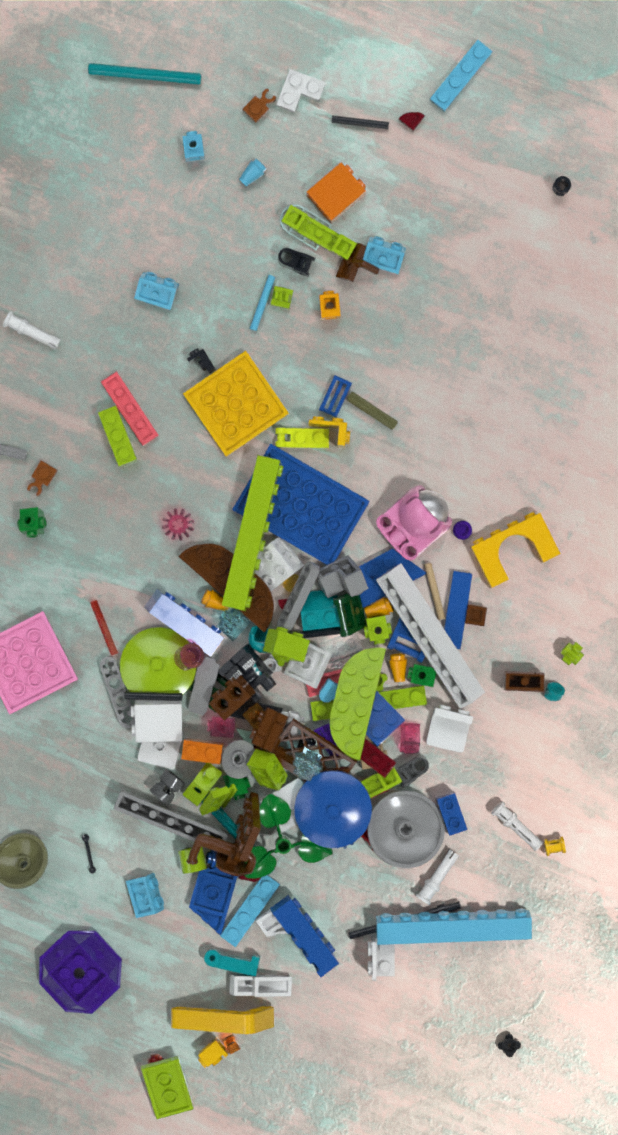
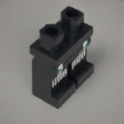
M249 644L242 647L218 670L220 675L225 676L228 680L232 677L237 679L241 675L256 691L249 698L254 703L264 696L257 688L259 685L267 692L276 685L270 676L273 672L268 669ZM235 687V689H236L239 693H241L240 688Z

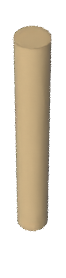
M424 564L438 620L445 619L432 564Z

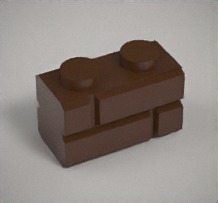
M504 671L503 688L505 691L544 692L545 673Z
M268 707L266 711L262 710L257 720L260 721L258 729L253 728L249 737L252 739L251 744L273 753L288 716Z

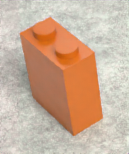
M342 162L306 192L307 197L331 224L366 195V185L361 179L356 180L352 175L354 173L347 164L344 166Z
M185 738L181 759L221 764L224 743Z

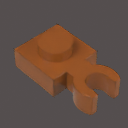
M268 88L262 92L260 99L255 95L242 109L255 123L269 111L266 105L272 104L276 100L275 95L271 99L265 97L269 92Z
M41 460L31 476L36 480L28 485L27 490L31 491L32 487L36 486L38 488L36 495L40 496L43 491V484L49 487L58 470Z

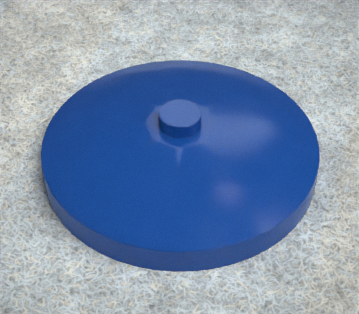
M328 770L313 775L302 785L296 796L294 813L299 829L311 842L326 848H340L352 844L364 834L371 820L372 804L367 789L356 777L343 771Z

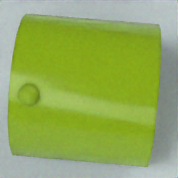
M202 846L197 856L198 863L194 865L186 862L192 847L178 850L183 874L207 869Z

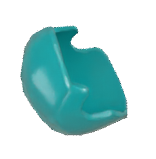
M257 626L251 628L248 635V643L253 650L259 653H267L263 651L268 629L264 633Z

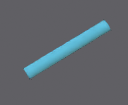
M268 275L250 326V329L253 331L258 329L276 277Z

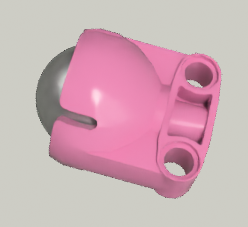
M419 485L407 491L377 518L376 524L384 537L406 560H414L449 530L452 519L449 517V508L444 497L436 491L425 490L424 486ZM384 517L389 518L390 525L385 523ZM409 546L415 548L416 554L410 552Z

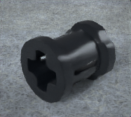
M565 176L558 177L553 183V192L557 196H564L571 188V181ZM560 182L565 186L564 190H560V186H558Z

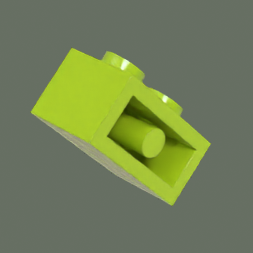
M277 627L276 630L268 629L263 648L264 652L291 661L304 663L310 640L303 638V634L297 632L287 633L288 629Z

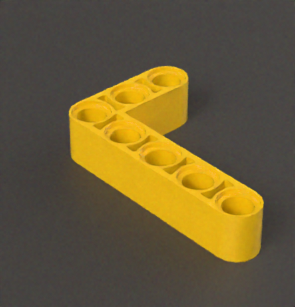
M260 1006L246 1011L193 1007L171 1008V1028L255 1034L274 1027V1007Z

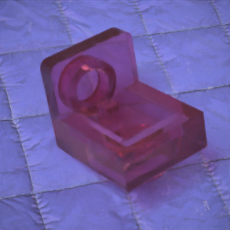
M403 723L401 725L400 752L406 754L419 753L420 724Z

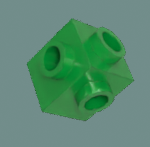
M38 507L20 509V519L17 521L20 532L28 538H36L38 535L44 534V528L47 526L44 511Z

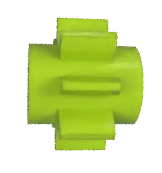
M569 642L560 652L564 656L561 660L567 665L571 663L576 665L584 656L581 652L583 647L577 642L573 645Z

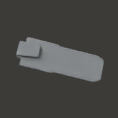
M206 656L204 660H199L189 702L190 712L204 715L207 712L220 666L214 658Z

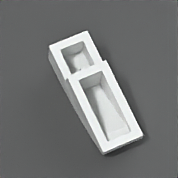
M230 974L229 994L233 996H291V976L257 974L255 977L246 974Z

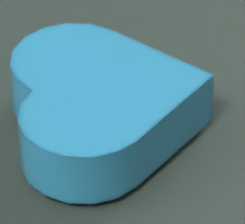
M328 678L319 691L320 700L323 702L334 700L338 683Z

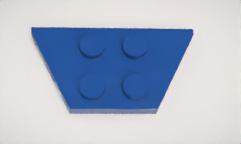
M394 549L364 563L359 568L363 573L368 589L360 594L362 607L386 596L376 579L395 566L402 564L412 581L422 577L426 572L410 560H406Z
M214 866V868L209 867L199 871L189 908L198 914L204 922L209 924L216 933L221 935L238 876L224 873Z

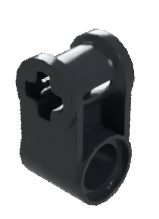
M290 248L280 250L278 263L282 267L309 277L311 264L315 262L314 257ZM288 253L291 255L292 260L284 262L281 259V255Z

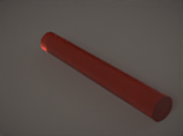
M92 601L90 604L111 656L115 655L118 651L98 601Z

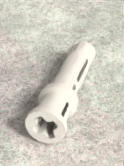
M12 311L8 313L3 323L4 327L8 326L16 330L17 334L28 335L54 350L57 349L61 341L60 338L29 324L27 319H21L13 315Z
M503 801L491 812L493 816L496 815L503 822L505 827H510L534 851L543 844V841L519 821L515 812L512 813Z
M449 849L430 880H425L424 887L415 896L430 905V900L436 892H439V885L457 858H459V855Z

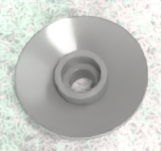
M235 740L229 743L221 756V765L224 772L236 779L248 776L251 771L247 763L255 751L254 747L244 740Z

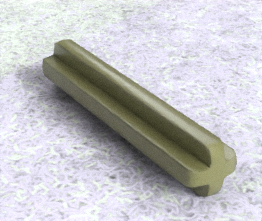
M351 392L347 397L348 402L391 430L398 424L397 420L356 393Z

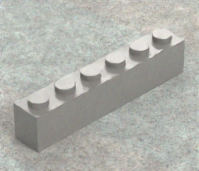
M123 789L120 791L113 808L193 842L199 834H206L225 841L229 832Z

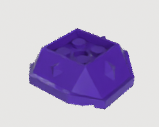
M68 930L39 957V984L65 1012L93 1014L121 987L122 957L97 930ZM82 968L85 976H76L75 969Z

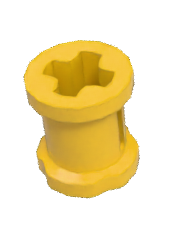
M563 836L553 840L544 839L547 856L558 852L566 853Z

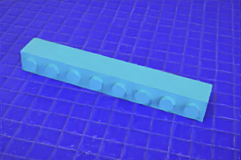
M521 908L515 911L499 909L492 912L486 910H478L477 912L458 911L457 913L441 911L435 914L421 912L419 914L401 913L400 915L383 913L376 916L377 945L532 939V917L529 910Z

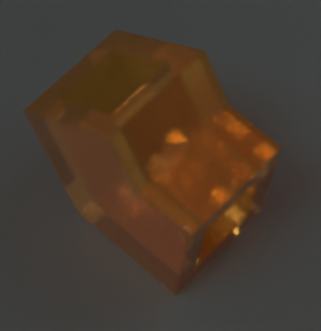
M233 1034L222 1039L230 1055L241 1049L236 1036Z

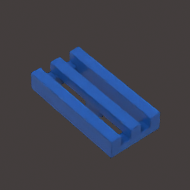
M335 375L319 411L337 418L352 383ZM336 381H339L340 383L328 409L324 408ZM343 384H346L347 386L334 413L331 410Z

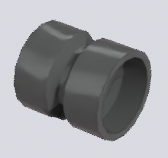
M165 769L159 777L160 782H155L150 792L169 805L175 798L174 793L179 792L185 785V782L168 769Z

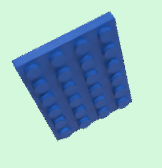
M270 444L264 456L280 460L284 468L282 476H278L276 484H279L277 496L273 495L272 503H275L273 514H269L267 520L270 522L269 532L326 565L335 562L370 501ZM252 476L232 509L242 516Z

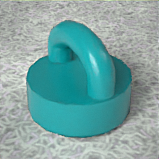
M551 682L545 689L544 697L550 701H559L565 694V688L559 683Z

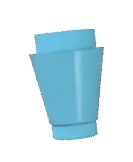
M257 158L254 161L251 160L239 180L247 187L263 176L267 168Z

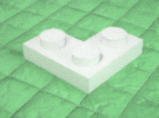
M290 69L277 106L295 113L301 95L319 102L326 82Z

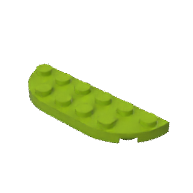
M369 648L358 652L347 661L339 677L330 715V731L338 748L345 755L357 761L361 759L386 648Z

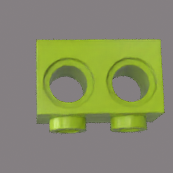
M255 749L247 763L248 768L262 787L279 791L286 782L288 775L273 753Z

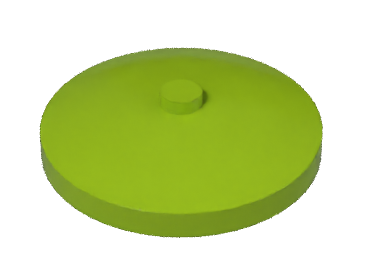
M163 627L149 628L136 634L126 644L120 659L121 677L130 692L182 693L184 695L192 686L197 671V659L190 643L174 630Z

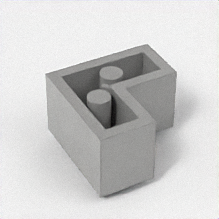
M349 555L320 568L317 576L320 588L327 598L336 596L343 590H346L353 597L360 595L368 589L361 569Z

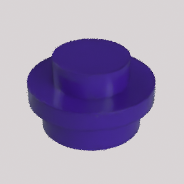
M458 521L453 527V534L456 538L465 540L471 536L472 527L467 521Z

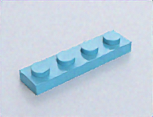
M477 40L432 95L430 101L445 112L493 51Z
M269 875L261 877L220 937L236 947L280 883Z

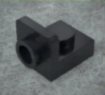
M197 348L189 353L190 357L187 358L189 363L200 358L201 360L198 363L203 371L207 370L210 374L216 370L204 349L199 350Z

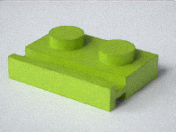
M231 784L229 788L225 786L223 788L215 787L211 789L199 808L202 816L219 810L221 806L226 808L237 792L235 784Z

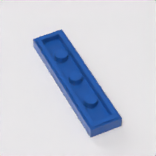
M453 571L444 630L455 647L461 650L472 574Z

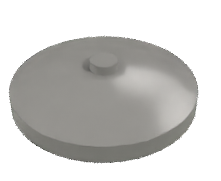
M399 791L384 797L374 807L370 823L367 827V834L373 851L382 861L396 868L410 869L427 863L437 854L444 840L445 827L439 809L429 798L413 791Z

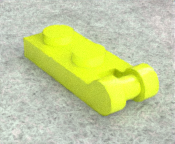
M275 428V434H277L275 446L278 448H329V429ZM285 435H291V442L285 441Z

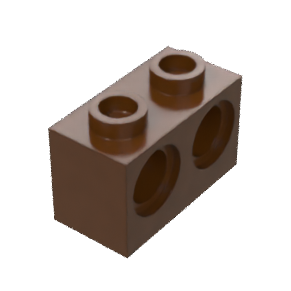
M241 675L237 679L232 677L225 683L226 689L223 691L219 689L211 696L213 700L209 705L224 721L256 693ZM235 687L240 688L241 694L236 693ZM221 699H225L228 706L223 705Z

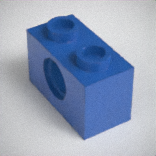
M455 792L436 797L448 835L451 836L468 830Z

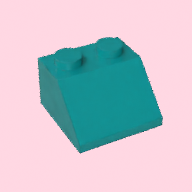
M322 590L310 591L301 609L303 631L340 627L337 609L333 604V599L337 598V595L327 598Z

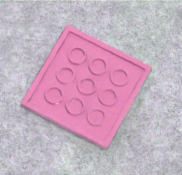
M44 611L0 633V697L9 715L78 680Z

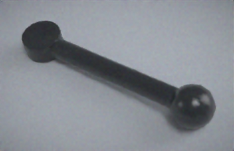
M84 834L82 836V840L85 842L88 861L90 865L89 872L91 874H94L96 872V868L93 866L91 851L88 842L90 837L88 834Z

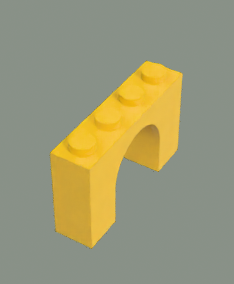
M535 512L524 516L525 520L520 523L515 520L507 524L508 529L501 531L499 528L491 532V537L486 540L481 537L473 541L474 545L470 548L490 588L509 580L499 560L500 545L509 536L520 535L527 538L534 546L541 563L561 554L541 513L535 514Z

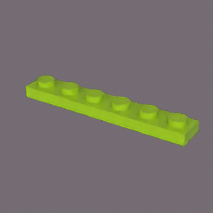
M424 685L378 692L394 709L427 705ZM322 700L310 702L313 721L330 719L334 700L330 702H323Z

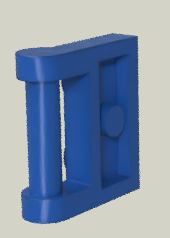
M399 617L387 648L400 651L416 658V661L422 663L425 658L422 650L419 652L396 642L397 638L401 637L417 644L401 617Z

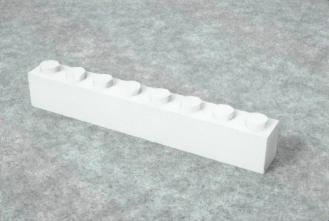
M403 565L395 566L376 579L459 708L461 709L473 703L484 694L485 691Z

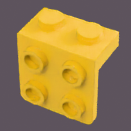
M313 416V420L309 419L308 425L311 427L339 429L338 448H345L346 444H350V431H347V422H344V419L332 418V421H324V417Z

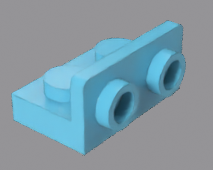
M378 236L370 237L363 260L379 269L399 274L406 248L398 242L389 243Z
M143 272L139 278L134 299L171 310L179 283H176L171 278L157 277L153 272Z
M154 873L126 881L136 918L153 915L164 910V901L160 895L158 880Z

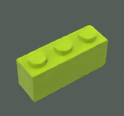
M113 406L98 412L118 466L121 468L138 461L118 407Z

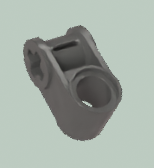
M416 756L396 769L402 780V788L407 787L428 771L429 762L426 757ZM423 760L426 766L424 769L418 770L415 768V762Z

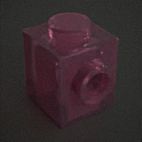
M212 716V720H208L207 731L211 732L210 736L234 738L236 718L228 717L224 721L221 717Z

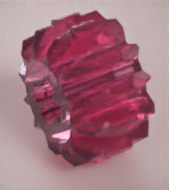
M174 508V516L168 511L167 515L170 519L163 518V521L168 522V525H163L162 529L169 528L165 533L166 536L173 532L172 540H175L178 534L179 540L182 541L183 533L187 538L190 537L186 532L187 529L194 531V528L189 527L188 524H194L195 522L194 520L187 521L191 514L188 513L184 517L185 509H182L180 515H178L177 508ZM181 519L183 527H179L178 530L174 529L176 527L173 525L174 521L178 522Z

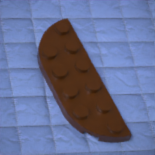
M198 544L183 551L178 557L224 597L234 554L216 544ZM255 574L254 578H257L255 589H251L249 595L252 597L251 606L246 608V612L239 611L265 633L273 618L274 600L267 584Z

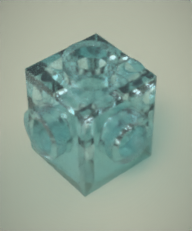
M232 608L229 612L225 610L220 615L219 619L221 621L216 627L234 641L251 621L239 610Z
M304 747L301 755L297 754L292 765L295 766L293 774L301 779L311 781L314 775L318 776L322 766L319 763L322 755Z

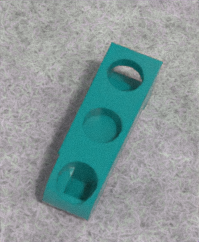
M211 948L205 953L204 961L210 967L256 977L261 955L253 954L252 959L224 954L216 948Z

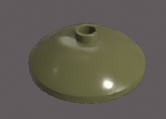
M19 833L8 837L0 844L1 884L11 889H23L33 885L42 877L48 864V851L45 844L38 837L29 833Z

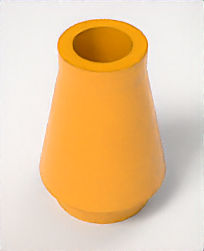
M214 590L205 591L201 600V604L205 605L204 607L225 612L229 609V607L222 606L223 597Z
M385 597L364 607L367 618L390 615L391 612H394L393 605Z
M404 653L391 654L388 661L394 682H404L407 658H405Z

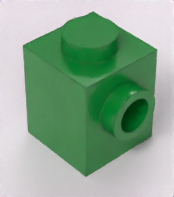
M413 664V667H409L407 678L410 679V683L433 687L436 671L433 667Z
M227 774L223 775L227 788L231 784H235L237 792L233 796L234 799L245 798V794L249 792L248 788L251 787L248 776L236 779Z

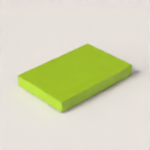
M178 1056L141 1066L156 1119L194 1109Z

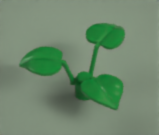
M268 794L263 799L259 808L260 821L266 828H272L276 825L279 836L275 841L276 848L267 852L263 846H254L251 852L256 857V865L252 874L244 876L246 878H260L270 874L277 864L276 858L270 854L278 852L280 854H287L291 848L300 845L298 848L299 856L308 863L319 862L332 855L333 851L332 848L322 847L311 842L304 834L301 837L302 842L298 841L291 844L288 837L282 836L279 824L282 825L289 821L291 816L290 806L285 800L273 794Z

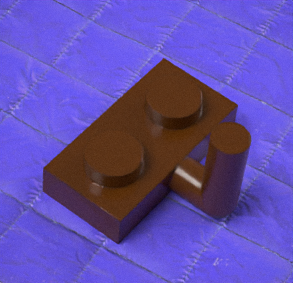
M357 243L348 260L342 258L336 274L337 278L354 282L359 267L375 275L379 273L378 267L362 260L367 246Z

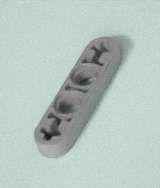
M307 562L304 565L277 621V627L288 629V632L292 630L319 574V565L312 562Z
M105 657L100 662V669L120 725L124 728H130L132 724H135V717H132L133 720L128 725L127 722L123 723L122 721L125 718L124 713L119 714L118 711L129 707L130 711L126 712L130 717L132 706L130 699H126L127 703L123 707H119L116 704V698L124 696V692H127L118 663L113 657ZM106 660L114 663L111 668L113 672L117 670L118 675H111L107 678L106 674L110 672L108 668H104ZM112 678L120 680L119 688L114 689L110 686Z

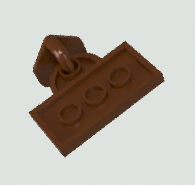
M251 792L249 798L246 797L243 802L242 808L244 810L242 814H238L235 822L237 825V836L234 843L206 834H199L195 838L186 862L191 865L197 864V856L202 846L217 851L215 856L216 867L220 871L233 876L252 874L256 865V857L251 850L261 830L258 794Z

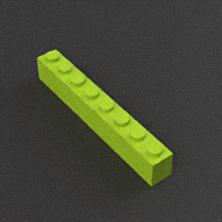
M257 456L222 601V606L246 612V608L251 606L252 597L249 595L251 589H255L257 578H254L255 570L259 571L261 559L258 558L260 551L263 552L265 548L264 533H268L270 522L267 520L269 514H273L275 503H272L273 495L277 496L279 484L276 483L278 476H282L284 468L280 460Z

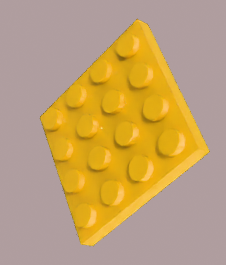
M244 351L183 393L226 457L289 415V412L247 351Z

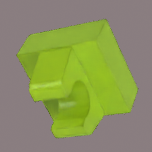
M275 286L270 305L289 309L293 290Z

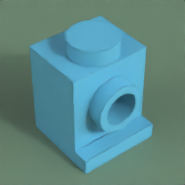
M197 131L187 132L186 136H182L186 162L205 160L202 135L197 134ZM191 142L197 143L194 148L190 147L189 144Z

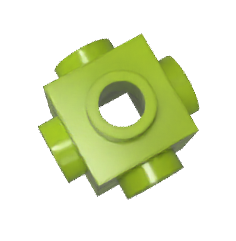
M379 616L366 619L367 627H364L365 638H369L370 642L374 641V645L386 643L385 639H388L389 634H392L391 624L386 622V617ZM376 627L381 628L380 634L374 632Z

